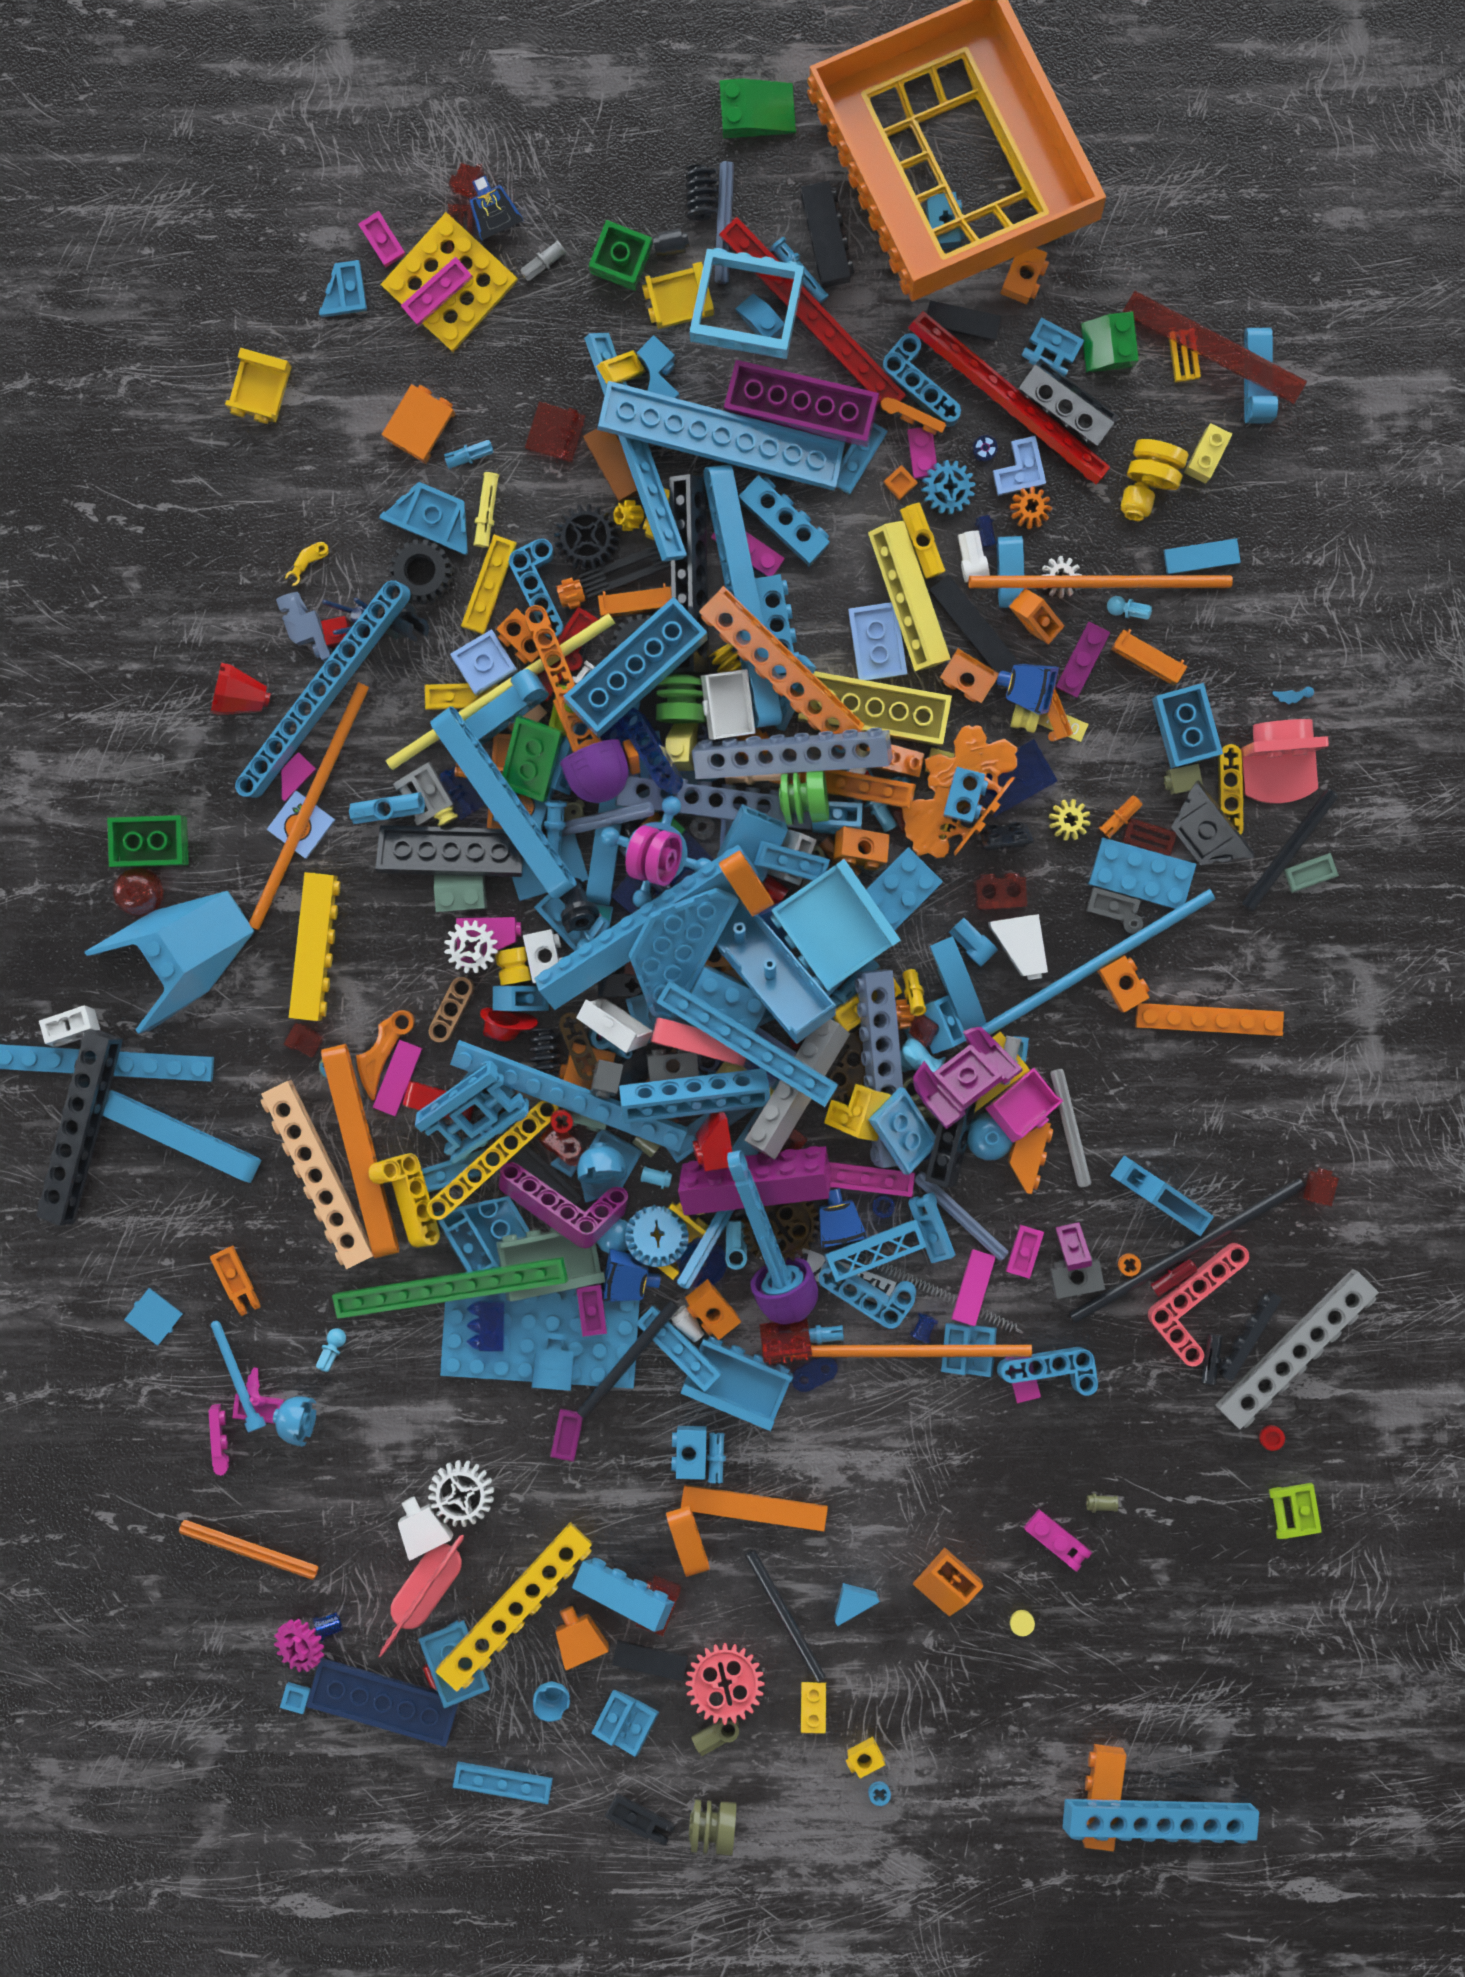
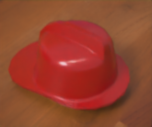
M483 1008L480 1011V1016L485 1020L483 1035L497 1041H510L517 1037L520 1030L532 1029L538 1024L537 1019L527 1013L496 1011L493 1008Z

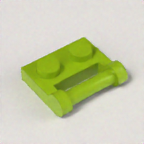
M1312 1483L1269 1489L1270 1498H1273L1278 1526L1276 1535L1278 1539L1322 1533L1315 1490ZM1289 1496L1294 1522L1293 1528L1287 1527L1282 1497Z

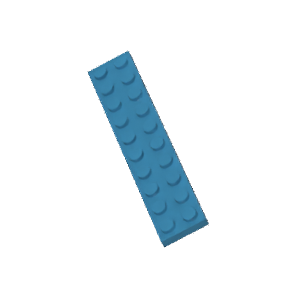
M611 381L607 382L597 430L833 491L837 485L845 442Z

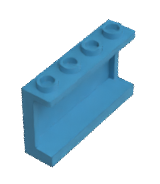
M710 1335L709 1338L704 1336L698 1350L722 1375L706 1392L687 1375L681 1389V1394L771 1431L778 1409L789 1383L793 1379V1373L789 1372L790 1368L779 1363L776 1366L767 1363V1358L758 1354H754V1357L745 1354L746 1350L737 1345L728 1347L722 1344V1339L718 1340L715 1336Z

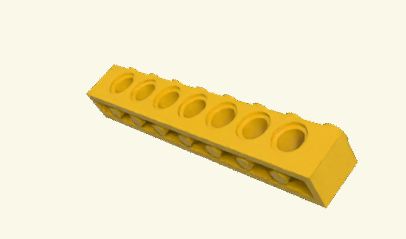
M570 1522L436 1667V1673L456 1692L461 1687L466 1689L474 1680L472 1675L478 1669L482 1671L490 1663V1655L495 1650L499 1653L508 1643L506 1638L512 1632L516 1634L524 1626V1618L528 1614L533 1616L541 1607L539 1602L545 1596L549 1598L557 1590V1582L562 1577L567 1579L575 1570L573 1565L579 1559L583 1561L591 1553V1541ZM568 1547L573 1551V1555L569 1559H563L559 1555L560 1550ZM549 1565L555 1567L556 1574L553 1577L544 1576L542 1573L544 1567ZM530 1584H536L540 1591L536 1595H529L525 1589ZM518 1602L523 1606V1609L520 1613L514 1614L509 1610L510 1604ZM495 1621H503L506 1624L505 1630L501 1632L495 1631L492 1627ZM479 1639H485L488 1641L489 1647L485 1650H479L475 1643ZM463 1657L471 1659L472 1665L469 1668H462L458 1661Z

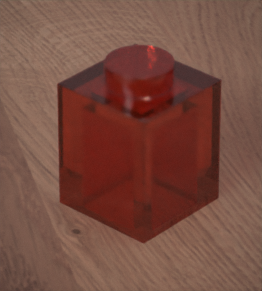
M1318 1168L1317 1172L1310 1170L1303 1199L1332 1206L1339 1178L1332 1176L1333 1171Z

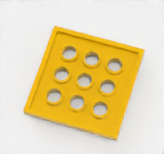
M445 212L380 285L402 305L418 291L409 288V282L413 278L421 279L422 287L455 257L459 261L464 258L471 259L472 267L468 271L473 278L422 322L432 334L454 352L517 283L518 278ZM445 242L454 243L455 248L452 253L445 254L442 252V245ZM429 260H436L438 262V268L434 272H428L425 269V265ZM481 275H488L490 277L488 286L480 287L477 284V280ZM471 293L474 295V300L470 305L461 303L463 294ZM455 311L458 317L454 323L445 322L444 317L447 312Z

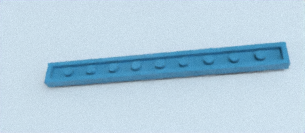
M589 333L584 339L605 395L607 384L596 366L617 355L609 333ZM618 435L662 561L683 559L687 554L648 443Z
M461 1040L457 1043L450 1063L452 1066L474 1073L492 1061L498 1067L497 1073H501L504 1076V1086L679 1152L688 1127L667 1119L624 1124L620 1101L612 1098L595 1096L596 1092Z
M0 1044V1069L74 1073V1065L78 1059L80 1049ZM120 1051L113 1076L211 1082L213 1081L214 1057Z

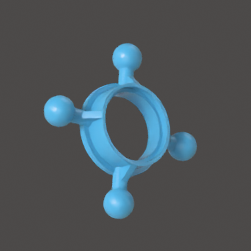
M666 797L662 802V810L664 812L662 821L650 822L644 825L654 827L660 831L673 832L680 836L682 840V857L675 877L680 874L684 867L697 872L711 861L707 858L695 860L687 857V845L683 836L677 829L671 826L673 816L681 810V802L677 797ZM608 827L601 832L600 839L607 847L615 845L626 847L627 853L633 834L630 838L621 836L615 828ZM648 880L643 881L641 888L633 895V903L639 908L652 901L650 893L652 883Z

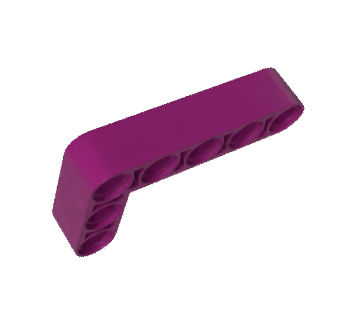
M508 1162L500 1168L499 1189L580 1248H590L625 1214L628 1193L621 1187L610 1188L584 1212L520 1165Z

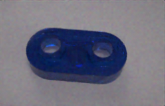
M818 1357L793 1372L792 1384L798 1391L808 1392L833 1379L838 1371L837 1363L832 1357ZM823 1365H828L830 1367V1371L824 1373L821 1371V1367ZM802 1376L808 1377L809 1381L806 1384L800 1383L799 1379Z

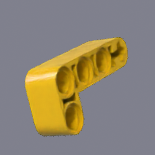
M408 1153L372 1164L368 1173L373 1183L383 1184L392 1182L409 1243L415 1248L436 1244L440 1237L437 1221L431 1219L426 1213V1206L430 1201V1197L418 1158L414 1154Z

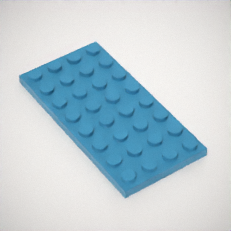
M576 1288L511 1302L506 1300L505 1293L445 1302L440 1376L532 1382L535 1349L547 1350L548 1334L558 1333L563 1334L562 1351L574 1352L572 1384L598 1386L637 1340L638 1325L636 1322L639 1320L640 1300L603 1301L607 1334L584 1337L582 1336ZM636 1360L613 1387L634 1389Z

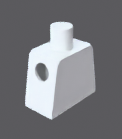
M411 1497L401 1503L407 1515L400 1518L398 1526L409 1561L452 1539V1531L443 1522L441 1516H436L437 1511L436 1509H431V1504L420 1508L415 1497Z

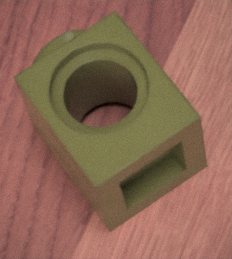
M1199 764L1170 769L1166 771L1167 776H1164L1165 788L1170 790L1171 795L1191 791L1198 780L1203 785Z

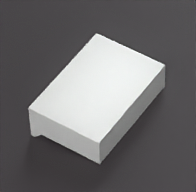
M748 670L701 675L704 697L702 703L707 720L709 739L715 740L756 733Z
M605 997L593 1001L586 999L576 1017L626 1053L646 1046L653 1033L651 1029Z

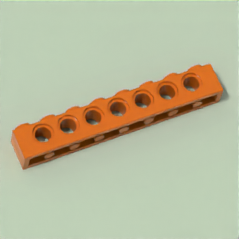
M724 586L701 608L699 612L702 614V620L708 626H714L720 632L719 636L727 644L731 643L744 661L749 660L755 666L756 673L763 679L767 678L773 684L772 687L775 692L780 696L784 695L797 713L802 712L808 718L807 721L813 729L820 730L821 732L832 731L833 734H840L850 729H855L858 732L862 731L865 724ZM722 613H729L733 618V622L726 623L722 619ZM741 630L749 632L751 640H743L739 632ZM757 649H766L768 651L769 657H760L757 653ZM775 666H783L786 669V674L779 675L775 671ZM800 683L804 687V691L796 692L792 684ZM810 701H819L822 708L819 710L812 708ZM831 717L836 718L840 725L833 727L828 723L827 719ZM840 745L834 746L835 748L837 747L840 750L844 748Z

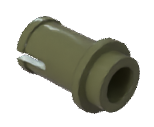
M1092 1493V1495L1087 1496V1510H1091L1092 1513H1096V1511L1117 1512L1118 1497L1096 1496V1493Z

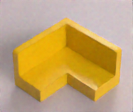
M855 1084L849 1106L839 1101L831 1100L824 1123L854 1137L877 1141L879 1136L868 1119L891 1095Z

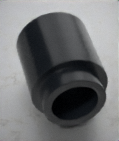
M681 228L658 233V236L653 237L657 257L663 256L665 258L686 253V248L690 247L687 232L682 233Z

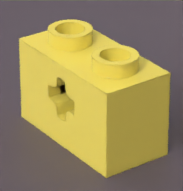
M1210 423L1205 429L1184 473L1206 484L1211 478L1232 434Z

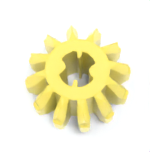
M1074 799L1070 801L1069 807L1066 800H1062V809L1057 805L1053 807V810L1058 815H1049L1050 819L1056 820L1049 827L1059 828L1054 834L1056 837L1064 832L1063 840L1065 841L1069 839L1070 833L1073 840L1078 839L1077 831L1082 835L1086 833L1082 825H1090L1089 821L1083 820L1090 813L1080 812L1085 806L1083 803L1075 808L1076 800ZM1066 814H1068L1070 817L1074 816L1075 821L1072 822V824H1074L1073 826H1071L1069 823L1065 824L1064 819L1067 818V816H1065Z

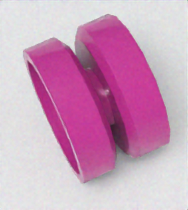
M646 825L639 827L633 834L626 853L625 863L629 877L642 881L648 880L653 884L661 886L668 885L674 879L681 862L682 840L680 836L665 830L660 832L659 829Z

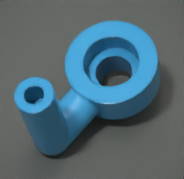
M590 1028L587 1038L591 1046L598 1049L608 1048L611 1052L616 1053L617 1056L627 1059L632 1056V1051L624 1052L603 1036L596 1040L597 1032Z

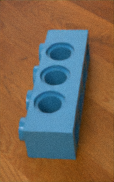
M758 475L738 496L739 502L810 567L829 546V535L822 528L818 527L816 529L809 523L811 518L804 511H796L792 507L794 503L784 493L780 496L774 490L776 486L767 477L762 479ZM770 497L774 500L775 504L771 508H764L761 505L762 499ZM782 514H789L793 521L788 525H783L779 522V517ZM805 530L810 534V539L802 542L798 540L797 533Z
M781 574L755 578L764 626L797 658L799 652L794 653L792 644L797 642L795 628L790 629L788 620L793 618L791 605H786L784 595L789 594L787 581L781 579ZM770 596H775L779 599L780 603L777 607L770 608L766 605V599ZM772 621H781L784 628L780 632L772 631L770 629ZM775 666V671L779 675L786 674V669L783 666Z

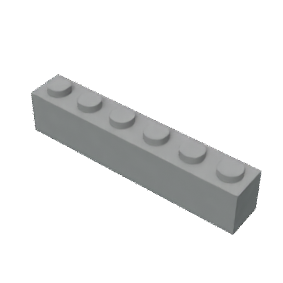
M830 1019L806 1037L795 1058L825 1076L850 1033L839 1023ZM780 1080L744 1141L775 1160L811 1098Z

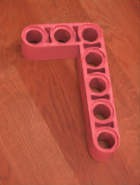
M1230 1243L1199 1267L1194 1274L1179 1283V1287L1176 1286L1152 1305L1148 1311L1150 1322L1179 1358L1188 1366L1193 1367L1201 1364L1204 1352L1178 1319L1246 1265L1249 1260V1252L1240 1244ZM1240 1249L1241 1258L1237 1261H1232V1251ZM1217 1264H1221L1222 1273L1219 1276H1213L1212 1268ZM1196 1280H1203L1204 1286L1202 1290L1194 1291L1193 1283ZM1184 1295V1304L1176 1307L1174 1305L1175 1297ZM1160 1310H1164L1166 1312L1165 1319L1161 1322H1156L1155 1314ZM1175 1329L1181 1330V1337L1176 1341H1172L1170 1339L1171 1332ZM1190 1348H1195L1196 1356L1190 1360L1186 1359V1351Z

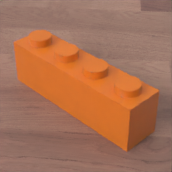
M1094 1744V1750L1089 1752L1088 1766L1091 1767L1090 1776H1086L1085 1790L1088 1791L1087 1800H1121L1126 1753L1123 1748ZM1091 1817L1087 1821V1825L1091 1824L1095 1817ZM1118 1817L1114 1818L1111 1821L1110 1825L1115 1824L1118 1820ZM1085 1837L1082 1841L1085 1848L1114 1851L1116 1838H1108L1106 1841H1101L1094 1837Z

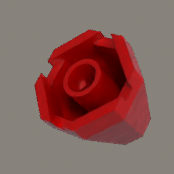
M221 663L210 713L229 715L261 712L263 706L268 707L271 693L266 692L267 686L232 665Z

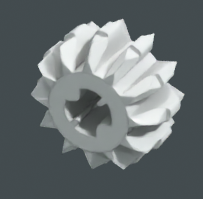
M1063 556L1058 557L1057 563L1051 558L1048 561L1049 566L1044 565L1042 567V571L1046 574L1041 575L1057 576L1059 572H1062V576H1082L1079 573L1074 574L1080 568L1079 565L1069 566L1072 563V559L1069 558L1064 563ZM1052 588L1049 593L1052 597L1058 591V597L1062 599L1064 591L1067 595L1071 596L1073 590L1072 588Z

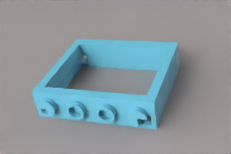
M721 248L707 249L690 327V342L787 359L804 279V266H800V264L793 261L786 263L778 262L771 257L756 258L744 252L734 254ZM713 265L794 279L782 339L700 324Z

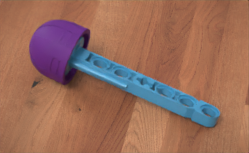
M742 1150L729 1152L727 1155L728 1166L766 1263L755 1273L751 1280V1289L761 1311L776 1323L790 1324L800 1322L814 1309L818 1299V1286L811 1266L806 1260L795 1257L794 1262L790 1257L786 1258V1263L784 1262L753 1177L748 1169Z

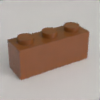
M597 429L584 435L583 438L618 502L624 503L625 500L638 495L639 493L619 436Z

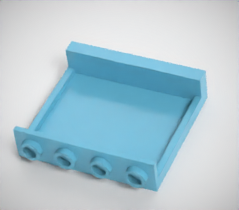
M845 859L770 910L773 914L770 916V919L777 929L780 927L784 929L787 934L784 939L790 948L796 947L801 954L798 957L799 961L805 969L811 968L815 974L812 978L821 988H825L826 991H829L882 952L901 941Z

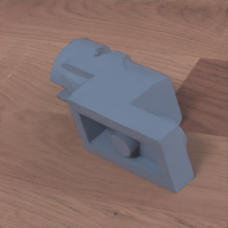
M298 592L278 597L276 601L281 612H288L282 619L289 638L298 646L315 641L312 647L316 657H321V660L326 662L332 651L326 645L319 614L316 611L306 613L308 609Z

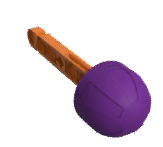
M533 605L526 610V624L530 634L533 635L534 644L556 699L553 700V703L573 751L572 754L560 762V766L570 788L578 797L592 803L609 801L622 792L627 782L629 771L623 748L618 739L602 741L589 728L584 735H577L573 731L577 723L584 722L575 713H569L565 710L566 703L563 696L575 686L555 632L551 629V622L547 612L543 607ZM538 611L542 613L543 620L540 623L531 622L529 616L532 612ZM545 633L549 634L552 637V642L546 646L541 645L538 642L539 636ZM549 657H559L561 664L557 668L549 667L547 665ZM560 672L563 681H569L565 690L562 687H556L559 684L557 674Z

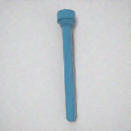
M213 1321L211 1328L246 1413L245 1427L247 1432L250 1433L266 1426L263 1416L260 1417L259 1413H256L252 1402H250V1396L221 1323Z

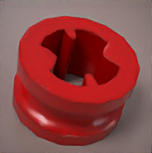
M556 1110L551 1116L550 1122L556 1132L565 1133L571 1129L573 1119L567 1110ZM562 1115L567 1116V1125L564 1127L563 1124H561V1127L557 1126L556 1118L558 1116L562 1118Z

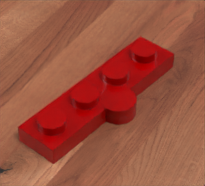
M578 606L562 634L557 639L559 645L599 619ZM584 644L564 657L570 671H577L582 667L583 659L579 652ZM561 660L550 667L557 668L561 664ZM544 670L537 676L549 693V696L544 700L548 703L554 692ZM561 672L557 674L559 684L563 679Z

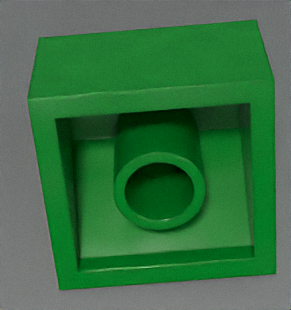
M1133 312L1108 314L1081 323L1086 373L1135 367L1139 359Z

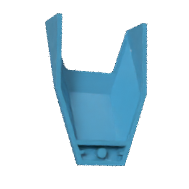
M225 891L155 910L85 951V954L87 956L98 955L105 951L132 944L139 947L164 986L163 994L136 1028L137 1033L140 1034L151 1031L209 992L255 931L230 893Z

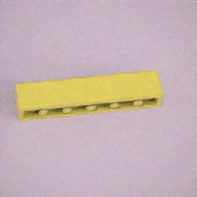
M899 521L884 524L868 532L914 670L919 671L935 667L951 660L905 522Z

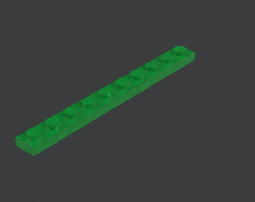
M560 1257L338 1292L333 1294L332 1298L336 1316L339 1319L564 1284L568 1282L564 1258Z

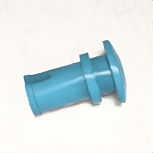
M867 801L863 805L864 808L870 807L871 815H875L884 832L898 825L886 804Z

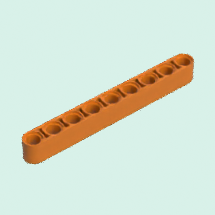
M346 1044L322 1049V1060L374 1258L399 1253V1244L384 1185L373 1183L368 1173L370 1166L377 1162L348 1047Z

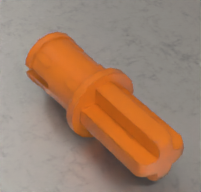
M1131 796L1117 811H1113L1114 814L1099 829L1110 839L1124 823L1128 824L1127 820L1142 806V802L1136 796Z

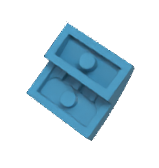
M946 1323L944 1345H995L997 1328ZM942 1357L941 1372L992 1377L994 1357Z
M613 1690L592 1734L609 1745L615 1744L636 1757L660 1712L622 1692Z

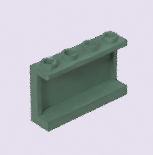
M549 1227L550 1232L541 1233L540 1229L526 1232L525 1237L517 1238V1234L503 1236V1241L496 1242L500 1267L563 1257L568 1276V1282L564 1284L506 1292V1300L511 1302L604 1283L605 1277L604 1272L600 1270L596 1243L590 1248H580L552 1227Z

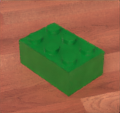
M173 815L107 818L109 867L189 865L187 817Z

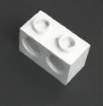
M85 1005L39 1021L45 1044L55 1048L82 1039L84 1032L87 1030H100L95 1009Z

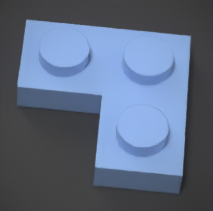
M1036 436L1012 441L1011 447L1016 465L993 470L992 472L998 496L1018 492L1022 488L1027 490L1030 487L1046 485Z

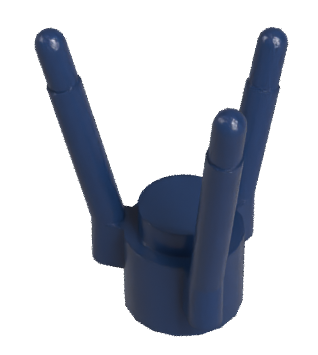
M354 598V602L359 605L354 609L331 601H322L324 605L350 613L354 624L368 606L358 598ZM352 627L334 630L333 634L348 633Z

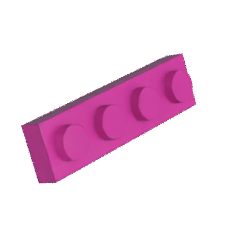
M829 1162L831 1167L830 1187L912 1197L915 1172L905 1175L901 1170Z

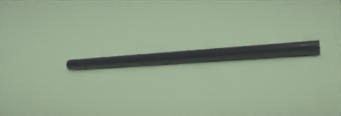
M1298 1178L1148 1266L1136 1275L1131 1276L1069 1313L1074 1323L1081 1321L1306 1189L1304 1183Z

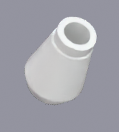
M685 1305L681 1306L672 1316V1325L691 1339L692 1342L698 1341L704 1335L697 1319L692 1317Z

